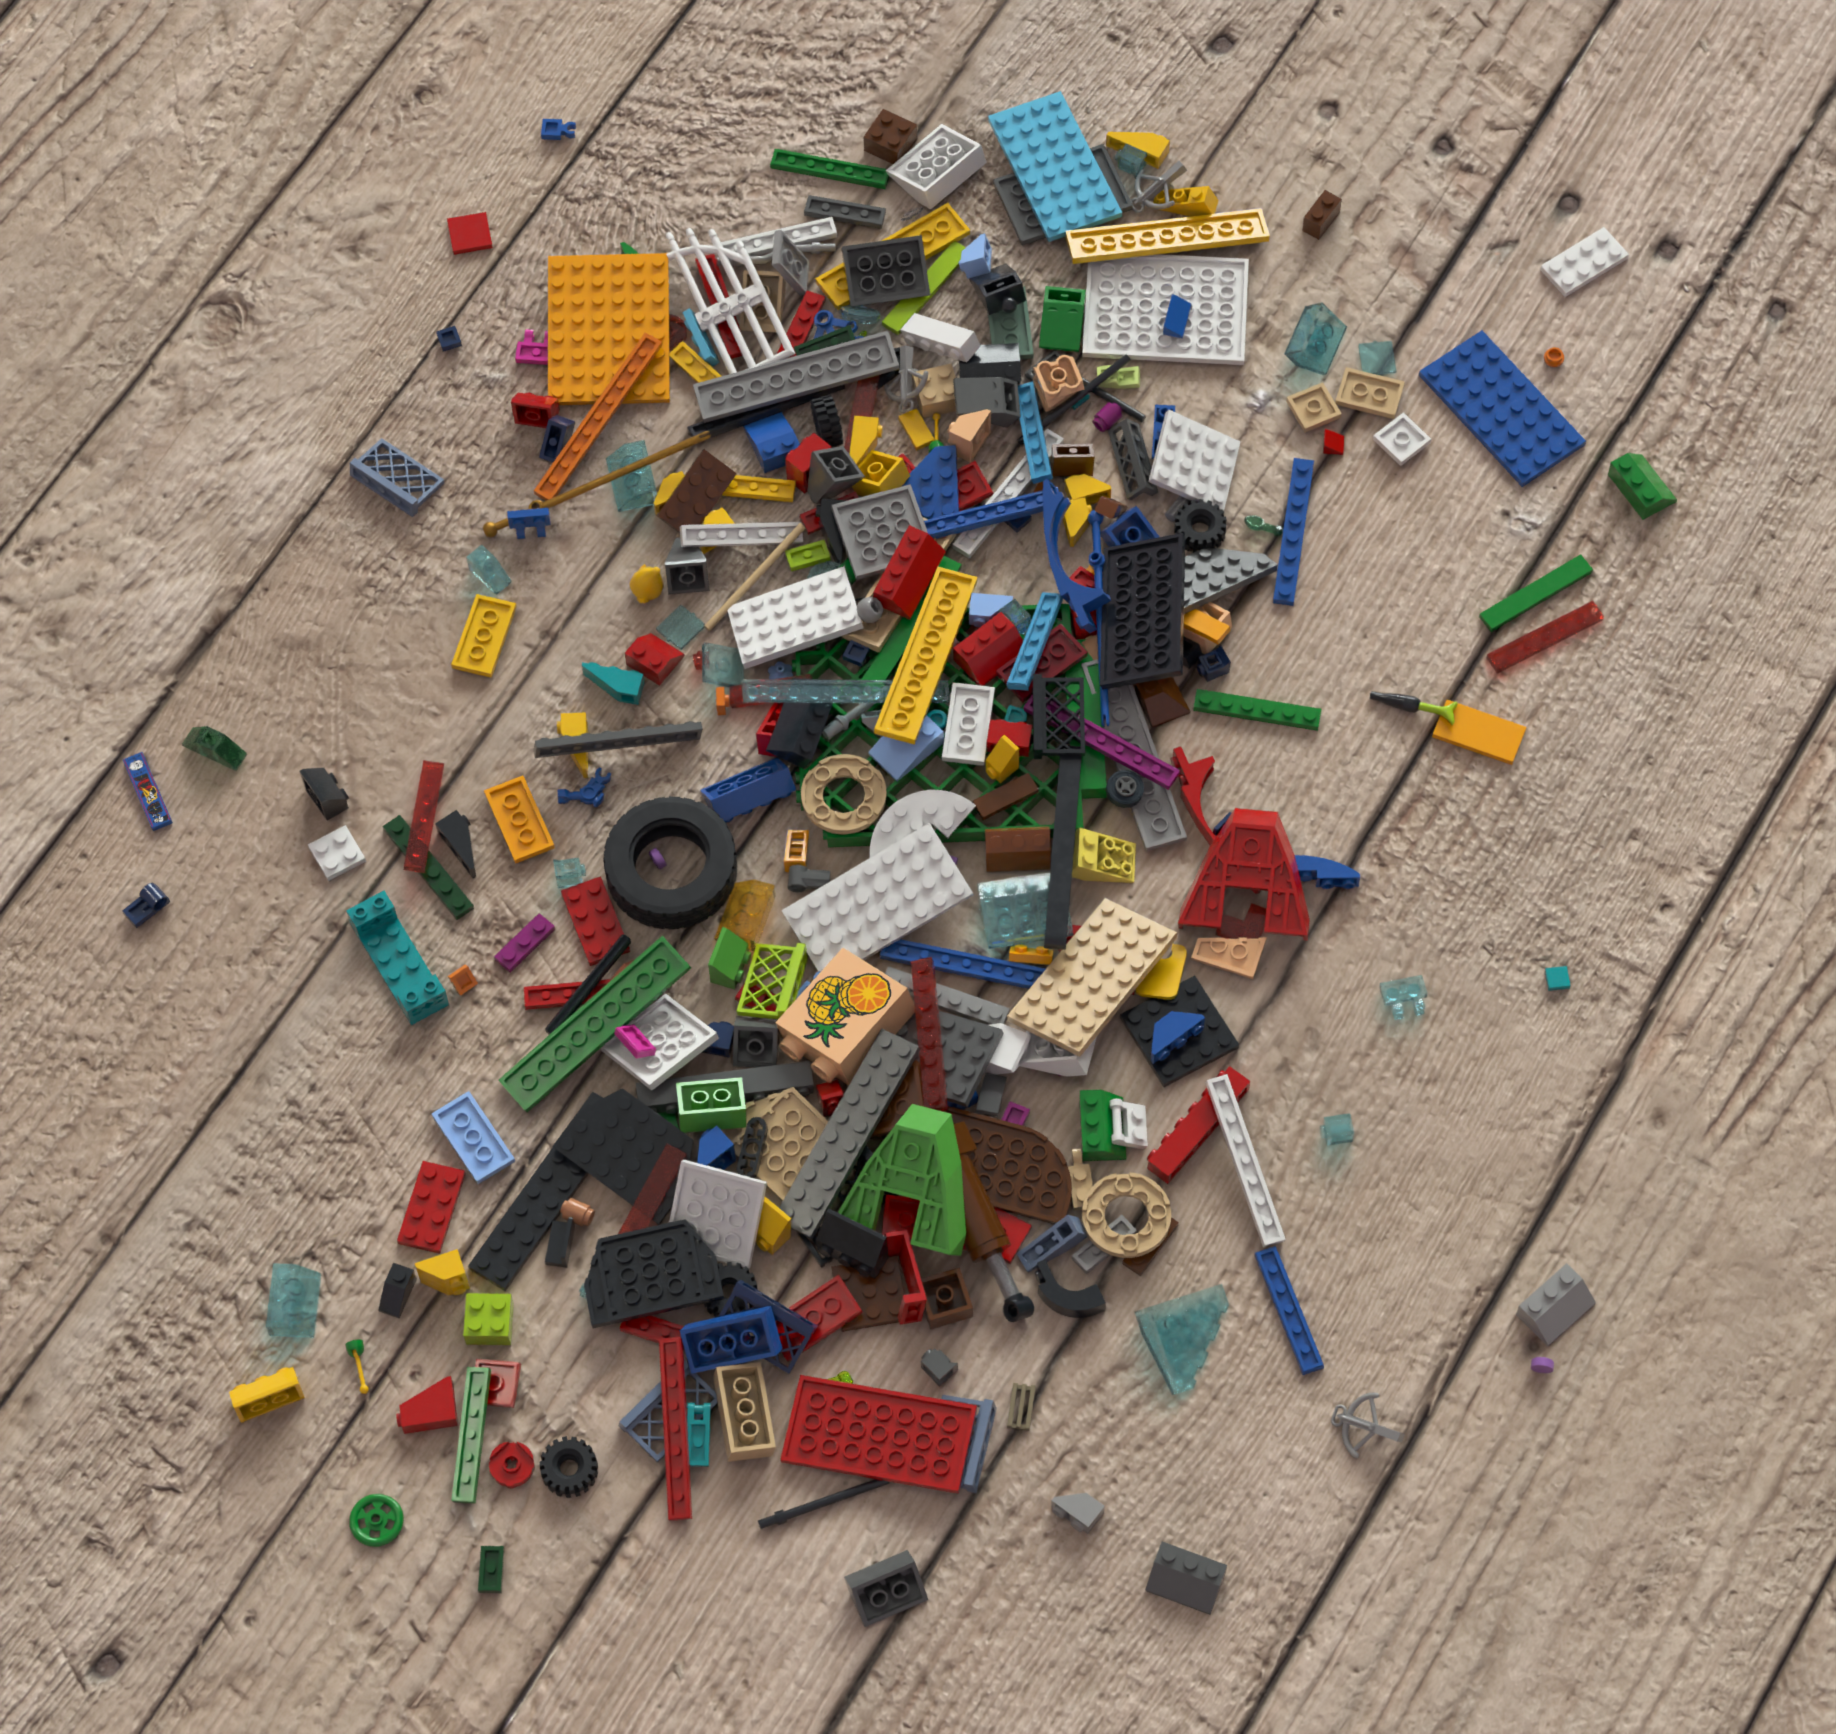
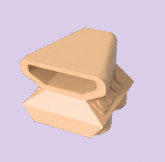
M1061 355L1056 361H1041L1037 367H1033L1035 373L1033 383L1045 412L1067 401L1078 391L1084 390L1082 377L1072 356Z

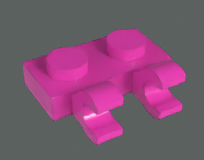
M525 329L524 342L518 341L516 363L548 365V331H545L544 343H535L534 331Z

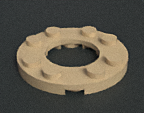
M839 754L819 761L818 765L808 771L801 787L802 806L808 818L819 828L835 834H851L866 829L880 817L886 804V785L882 774L869 764L868 760L855 755ZM836 778H852L864 788V801L854 811L840 813L833 811L825 804L823 799L824 789L829 782Z
M1131 1172L1116 1175V1173L1099 1180L1087 1193L1082 1208L1083 1227L1091 1242L1103 1252L1121 1258L1139 1257L1153 1251L1167 1236L1171 1224L1170 1202L1164 1190L1156 1182L1144 1175ZM1123 1196L1134 1197L1145 1205L1149 1217L1144 1229L1136 1234L1120 1235L1111 1230L1105 1220V1210L1109 1203L1116 1198Z

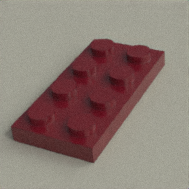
M1059 624L1051 630L1034 674H1041L1042 678H1058L1086 658L1088 652L1062 624ZM1017 656L996 670V675L1006 686ZM1033 679L1028 691L1010 689L1022 703L1027 701L1033 694Z

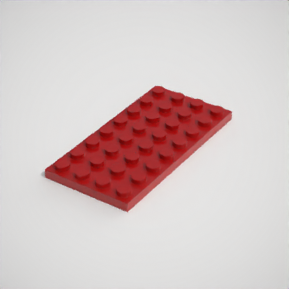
M800 1375L780 1460L781 1463L959 1494L977 1413V1405Z

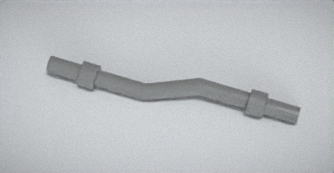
M811 242V244L796 245L802 253L820 254V252L836 251L835 243L820 244V242ZM773 252L764 256H750L753 264H766L772 261ZM717 257V266L722 265L719 257ZM729 259L733 267H741L742 265H744L737 261Z

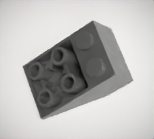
M1002 377L953 379L956 415L961 416L988 409L991 411V424L1008 428L1021 417L1017 381Z

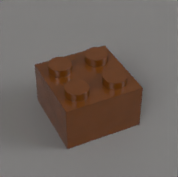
M882 109L863 137L864 151L894 164L909 152L917 140V124Z
M960 1267L921 1279L927 1299L924 1312L930 1330L973 1317V1306Z

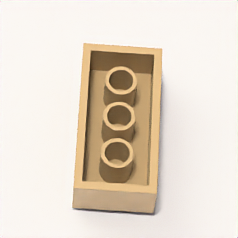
M761 1362L716 1367L713 1378L728 1462L773 1456L776 1445Z

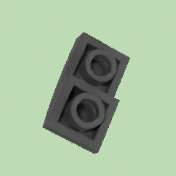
M985 1073L976 1113L998 1117L1007 1077Z

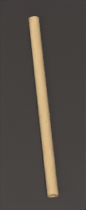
M799 523L704 625L706 630L710 632L728 613L727 610L742 598L806 529L804 525Z

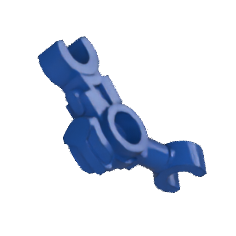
M599 767L595 771V778L592 777L586 786L580 788V791L570 792L567 789H558V804H565L570 800H580V802L585 804H593L594 807H598L604 801V793L602 791L605 788L604 784L610 782L611 773L609 772L607 776L601 777L602 768Z

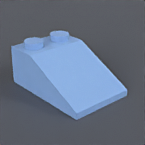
M926 715L915 745L882 736L868 754L897 782L944 744V731Z

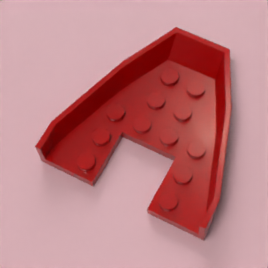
M1235 808L1210 845L1184 900L1178 920L1179 929H1183V925L1221 929L1225 888H1241L1268 891L1264 933L1303 937V941H1308L1310 918L1296 858L1278 812Z

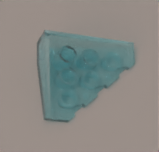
M1222 1284L1135 1312L1141 1334L1172 1395L1193 1389L1197 1380L1194 1379L1197 1369H1201L1208 1356L1206 1348L1209 1341H1214L1220 1328L1218 1320L1221 1313H1226L1229 1307Z

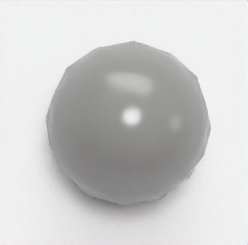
M866 597L858 603L857 613L863 622L873 623L882 617L883 607L877 598Z

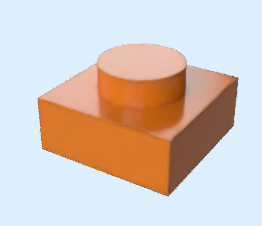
M716 687L718 716L726 715V707H730L729 695H725L724 687Z
M467 965L462 966L447 976L460 996L478 984Z

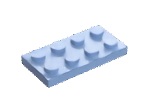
M469 1091L431 1113L433 1119L477 1184H480L515 1162V1158Z

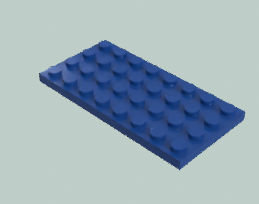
M1483 330L1419 371L1420 378L1521 487H1524L1586 444V440Z

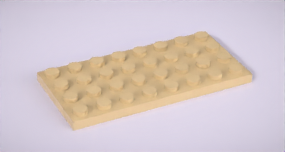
M1105 898L1066 944V950H1061L1007 1015L1008 1021L1080 1057L1177 939V932Z

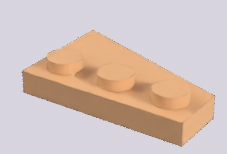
M1267 937L1259 939L1198 938L1191 960L1254 979Z

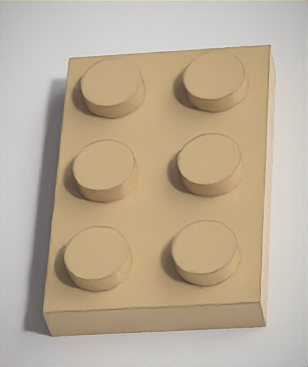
M1346 367L1335 403L1338 406L1395 419L1405 382Z

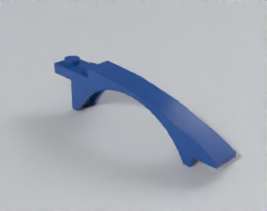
M1045 479L1043 481V518L1050 566L1060 596L1069 603L1074 612L1076 611L1078 617L1075 619L1080 629L1084 628L1090 634L1097 630L1090 612L1110 602L1111 598L1103 589L1082 586L1072 581L1065 573L1059 559L1057 541L1062 519L1071 502L1068 497H1064L1062 492H1057L1054 484Z

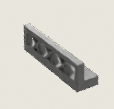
M1126 418L1109 429L1108 432L1127 499L1133 500L1142 493L1153 496L1158 493L1157 485L1148 482L1152 468L1138 423ZM1123 430L1121 440L1118 441L1116 433ZM1124 446H1127L1128 452L1126 457L1123 458L1122 451ZM1130 462L1133 468L1131 474L1127 475L1126 470ZM1134 480H1137L1139 488L1132 492V484Z

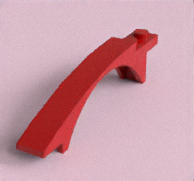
M1182 747L1174 748L1173 757L1170 760L1172 766L1180 770V775L1178 776L1182 786L1180 797L1196 827L1208 844L1211 845L1216 836L1204 819L1200 797L1204 784L1214 771L1215 760L1213 756L1189 764ZM1252 890L1255 894L1260 893V890Z

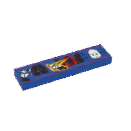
M143 752L123 759L152 830L155 831L172 824L171 817Z

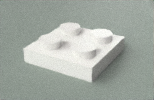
M1404 413L1373 435V440L1400 466L1431 443V438Z
M346 825L308 844L311 853L328 881L366 862L363 853Z

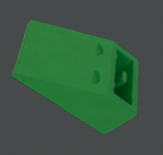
M1052 286L1045 287L1039 348L1079 352L1086 290Z

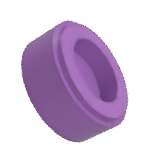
M656 848L649 851V856L658 869L667 866L664 858Z
M1535 1357L1531 1360V1370L1538 1373H1551L1554 1370V1362L1549 1358Z

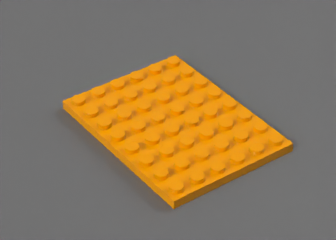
M667 253L548 256V396L557 398L559 405L595 404L645 332L660 340L662 347L622 404L670 403L669 259L666 255Z

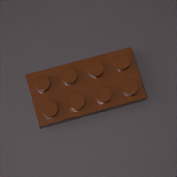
M703 449L656 516L679 533L681 525H701L737 473Z

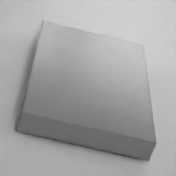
M776 230L774 234L772 266L800 296L805 295L808 284L809 260L782 230Z

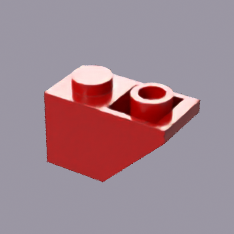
M838 1080L816 1085L823 1117H831L843 1097Z

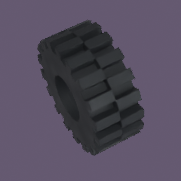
M827 395L811 399V412L817 435L831 447L842 445L844 442L842 427L833 397Z
M1199 499V503L1191 500L1190 505L1185 503L1183 509L1180 508L1175 517L1174 533L1184 534L1185 550L1188 552L1190 548L1193 549V553L1201 549L1215 548V546L1219 548L1221 541L1223 542L1225 539L1226 516L1224 517L1223 509L1219 511V505L1215 504L1212 506V501L1210 500L1207 503H1203L1204 499ZM1196 523H1204L1208 526V530L1197 532L1193 530L1192 526Z
M727 1262V1266H723L722 1263L718 1264L722 1287L726 1284L736 1285L738 1281L742 1280L758 1290L755 1276L749 1272V1268L746 1266L743 1269L740 1263H736V1266H732V1262ZM736 1296L732 1302L734 1311L745 1310L744 1300ZM729 1298L704 1303V1306L707 1307L710 1315L713 1313L714 1318H717ZM730 1308L728 1309L726 1314L731 1313Z
M567 1436L562 1437L563 1441L558 1442L556 1439L553 1441V1446L549 1444L546 1446V1453L542 1452L540 1472L544 1484L548 1486L552 1493L555 1491L556 1495L560 1497L562 1494H565L566 1498H571V1494H575L578 1497L581 1496V1491L586 1493L589 1491L588 1486L594 1485V1478L598 1476V1463L590 1445L587 1446L584 1440L577 1441V1437L573 1436L571 1440H568ZM566 1460H573L578 1464L577 1472L571 1476H566L560 1471L561 1464Z

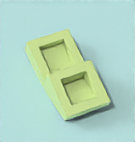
M1111 365L1097 367V376ZM1139 366L1119 369L1101 383L1099 387L1116 389L1140 388Z

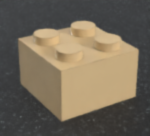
M952 363L916 371L923 375L924 371L929 373L924 388L916 396L922 418L932 417L934 413L941 415L956 411L953 379L956 376ZM912 375V383L915 390L922 379Z

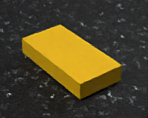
M917 408L898 416L899 422L916 451L929 446L935 440Z

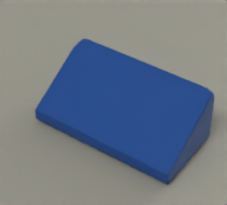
M1172 294L1163 327V335L1183 339L1191 303Z

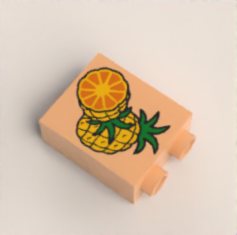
M842 948L776 1021V1025L783 1038L779 1043V1047L790 1059L799 1062L803 1056L813 1062L811 1064L812 1070L824 1081L831 1083L836 1077L849 1086L880 1030L884 1029L896 1035L917 1010L907 987L845 948Z

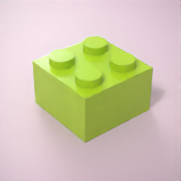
M466 1293L463 1333L466 1345H511L514 1306L511 1294Z

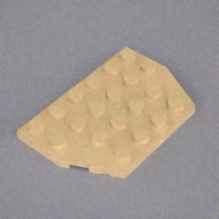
M794 1087L783 1090L778 1094L768 1095L767 1098L745 1104L746 1127L748 1121L753 1117H761L768 1126V1133L757 1176L762 1181H766L767 1186L782 1201L828 1123ZM760 1123L752 1127L755 1131L754 1138L758 1139V1130L762 1129ZM746 1127L722 1129L721 1131L734 1144L735 1155L739 1158ZM755 1143L749 1144L746 1149L747 1153L755 1154L758 1151V1145ZM745 1157L744 1159L748 1161L747 1167L752 1171L750 1167L751 1160Z

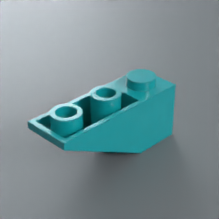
M582 662L583 675L619 702L639 705L645 684L642 673L636 670H621L615 666H600L594 662Z

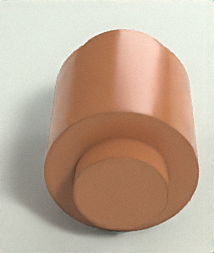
M570 1198L568 1201H564L560 1213H562V1218L568 1220V1217H572L575 1224L589 1226L594 1218L595 1210L585 1203Z

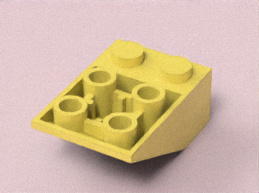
M1083 828L1077 829L1075 833L1072 877L1084 881L1133 883L1136 843Z

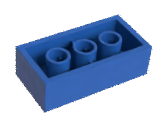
M771 1306L689 1323L680 1330L691 1374L716 1369V1367L776 1356L783 1349Z

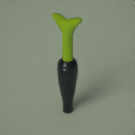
M1374 691L1370 693V699L1380 701L1397 709L1413 713L1419 710L1443 716L1451 725L1455 723L1453 711L1457 708V702L1441 707L1423 703L1419 698L1411 695Z

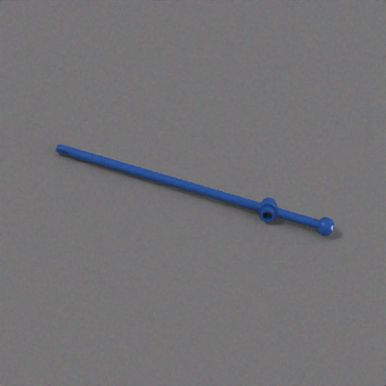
M1093 510L1088 514V522L1092 525L1093 552L1089 555V564L1094 570L1095 588L1103 589L1102 572L1105 557L1101 553L1100 524L1103 522L1104 516ZM1102 606L1096 609L1099 685ZM1100 687L1101 724L1105 727L1106 719L1108 727L1110 724L1108 689L1102 690Z

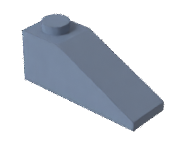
M1066 1215L1020 1250L1017 1255L1027 1272H1031L1037 1268V1262L1044 1259L1046 1262H1049L1072 1249L1088 1236L1078 1217Z

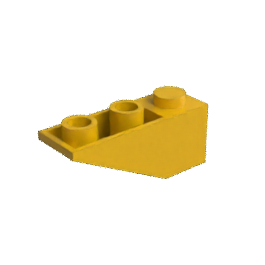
M1209 186L1169 189V202L1174 201L1175 204L1169 208L1158 210L1190 217L1215 214L1219 200ZM1164 190L1154 197L1153 203H1166Z

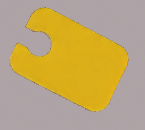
M1172 944V955L1167 959L1161 958L1135 989L1137 995L1166 1000L1174 999L1177 996L1187 957V950L1183 945Z

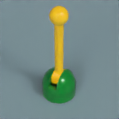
M934 413L932 416L935 440L929 444L928 453L935 447L944 446L939 441V420L941 418L939 413Z
M352 1340L345 1344L346 1351L349 1356L356 1360L361 1383L360 1392L366 1394L369 1388L365 1385L360 1356L364 1352L363 1340Z

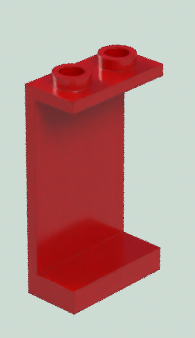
M892 1230L885 1233L888 1256H899L909 1292L908 1295H903L898 1321L900 1325L922 1321L927 1299L910 1244L908 1231Z

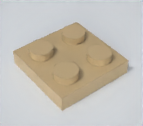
M1323 382L1288 396L1286 399L1304 433L1341 418V412Z

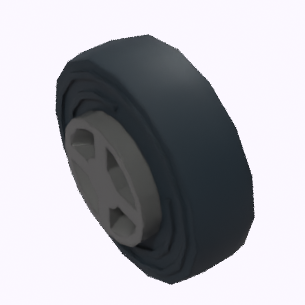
M1120 770L1108 779L1106 794L1110 802L1115 806L1131 808L1137 805L1143 797L1144 784L1136 773L1129 770Z

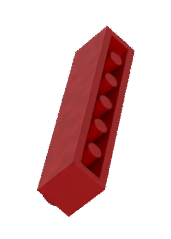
M1229 1066L1226 1071H1220L1217 1077L1228 1075L1238 1103L1249 1091L1250 1080ZM1207 1088L1203 1091L1201 1100L1198 1103L1195 1101L1190 1106L1188 1115L1185 1118L1181 1117L1174 1126L1175 1130L1163 1137L1161 1140L1162 1145L1157 1150L1153 1149L1147 1157V1169L1167 1184L1170 1183L1220 1124Z

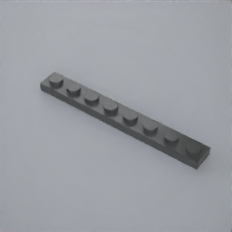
M689 721L677 725L646 726L642 729L627 728L622 731H604L597 734L584 733L580 736L565 735L553 739L541 738L535 740L533 752L535 758L699 740L703 728L701 722Z

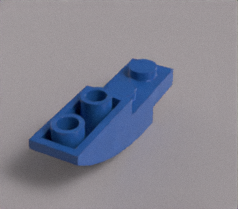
M1295 855L1301 881L1316 880V887L1331 889L1333 887L1352 889L1359 887L1360 873L1352 868L1325 858Z

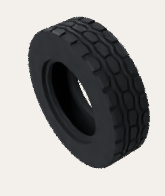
M673 796L654 798V800L642 802L640 805L628 810L626 814H623L617 821V824L611 829L609 837H607L603 862L608 889H610V894L614 901L617 902L619 908L641 924L669 930L690 927L696 923L699 924L720 910V907L726 903L729 894L733 891L734 882L737 878V858L732 833L728 830L725 821L722 818L720 819V815L701 802L685 797ZM671 836L682 837L698 845L706 856V862L700 875L686 886L676 889H660L646 883L635 869L637 859L642 850L657 839Z

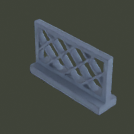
M382 438L359 459L354 458L350 462L351 477L411 517L415 516L418 513V507L444 484L443 478ZM384 447L389 451V454H377V451ZM390 459V465L378 466V460ZM392 459H402L405 464L393 465ZM375 460L376 466H367L364 462ZM408 469H417L420 471V475H408ZM393 470H405L406 475L394 476ZM379 471H391V476L383 477L379 474ZM432 479L436 482L434 485L424 486V480ZM421 480L422 486L410 487L409 481ZM407 481V487H398L395 485V482ZM420 491L423 493L418 499L410 494V492Z
M684 1360L685 1378L690 1375L696 1381V1389H685L686 1393H696V1405H699V1393H708L714 1399L711 1402L712 1409L718 1403L716 1392L696 1373L691 1374L689 1364ZM661 1381L619 1421L618 1425L656 1462L665 1456V1448L658 1455L651 1449V1440H664V1436H651V1424H663V1421H651V1411L653 1409H662V1405H658L662 1402ZM696 1414L694 1420H701L703 1414ZM638 1424H648V1436H638L633 1429Z
M942 1395L941 1399L980 1407L979 1413L975 1417L976 1425L973 1427L974 1433L971 1436V1446L968 1450L969 1454L966 1459L960 1487L967 1489L968 1492L977 1493L997 1407L993 1400L984 1399V1401Z

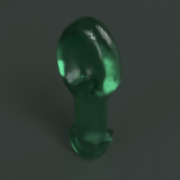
M1249 515L1244 518V523L1252 530H1263L1273 533L1275 536H1280L1283 533L1281 526L1265 523L1264 519L1259 516Z

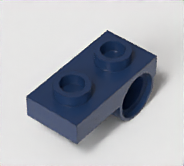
M154 883L144 886L139 893L140 897L122 910L123 914L136 928L170 903L169 898Z

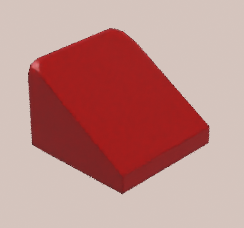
M1325 429L1323 454L1343 455L1344 436Z

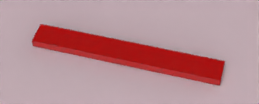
M681 1337L659 1339L669 1521L692 1519L683 1342Z

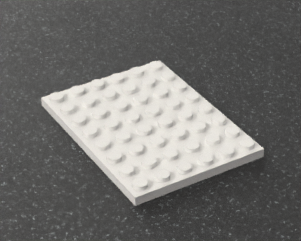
M1157 254L1088 262L1082 357L1120 359L1127 354L1131 360L1244 365L1249 259ZM1172 294L1191 303L1183 339L1163 335V327Z

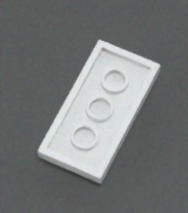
M1603 227L1541 265L1540 270L1560 293L1567 297L1627 260L1629 254Z
M953 683L942 761L984 766L995 687Z

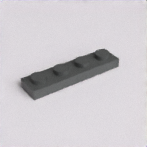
M808 195L804 209V216L821 219L832 217L833 221L882 229L886 215V208Z

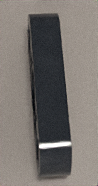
M753 1117L748 1121L737 1164V1173L751 1178H755L758 1174L768 1133V1126L761 1117ZM760 1123L762 1129L758 1130V1139L754 1138L755 1131L752 1127ZM752 1143L757 1144L758 1151L755 1154H748L746 1151L747 1146ZM745 1157L751 1160L750 1167L752 1171H749L747 1175L742 1170L747 1168L748 1165L747 1159H744Z

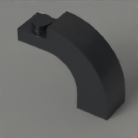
M1045 1259L1037 1262L1035 1276L1040 1284L1038 1285V1294L1042 1301L1053 1311L1067 1317L1086 1318L1106 1310V1302L1097 1284L1079 1291L1067 1290L1056 1282Z

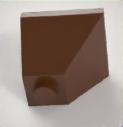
M1173 677L1135 684V693L1139 704L1152 728L1190 714L1191 711Z

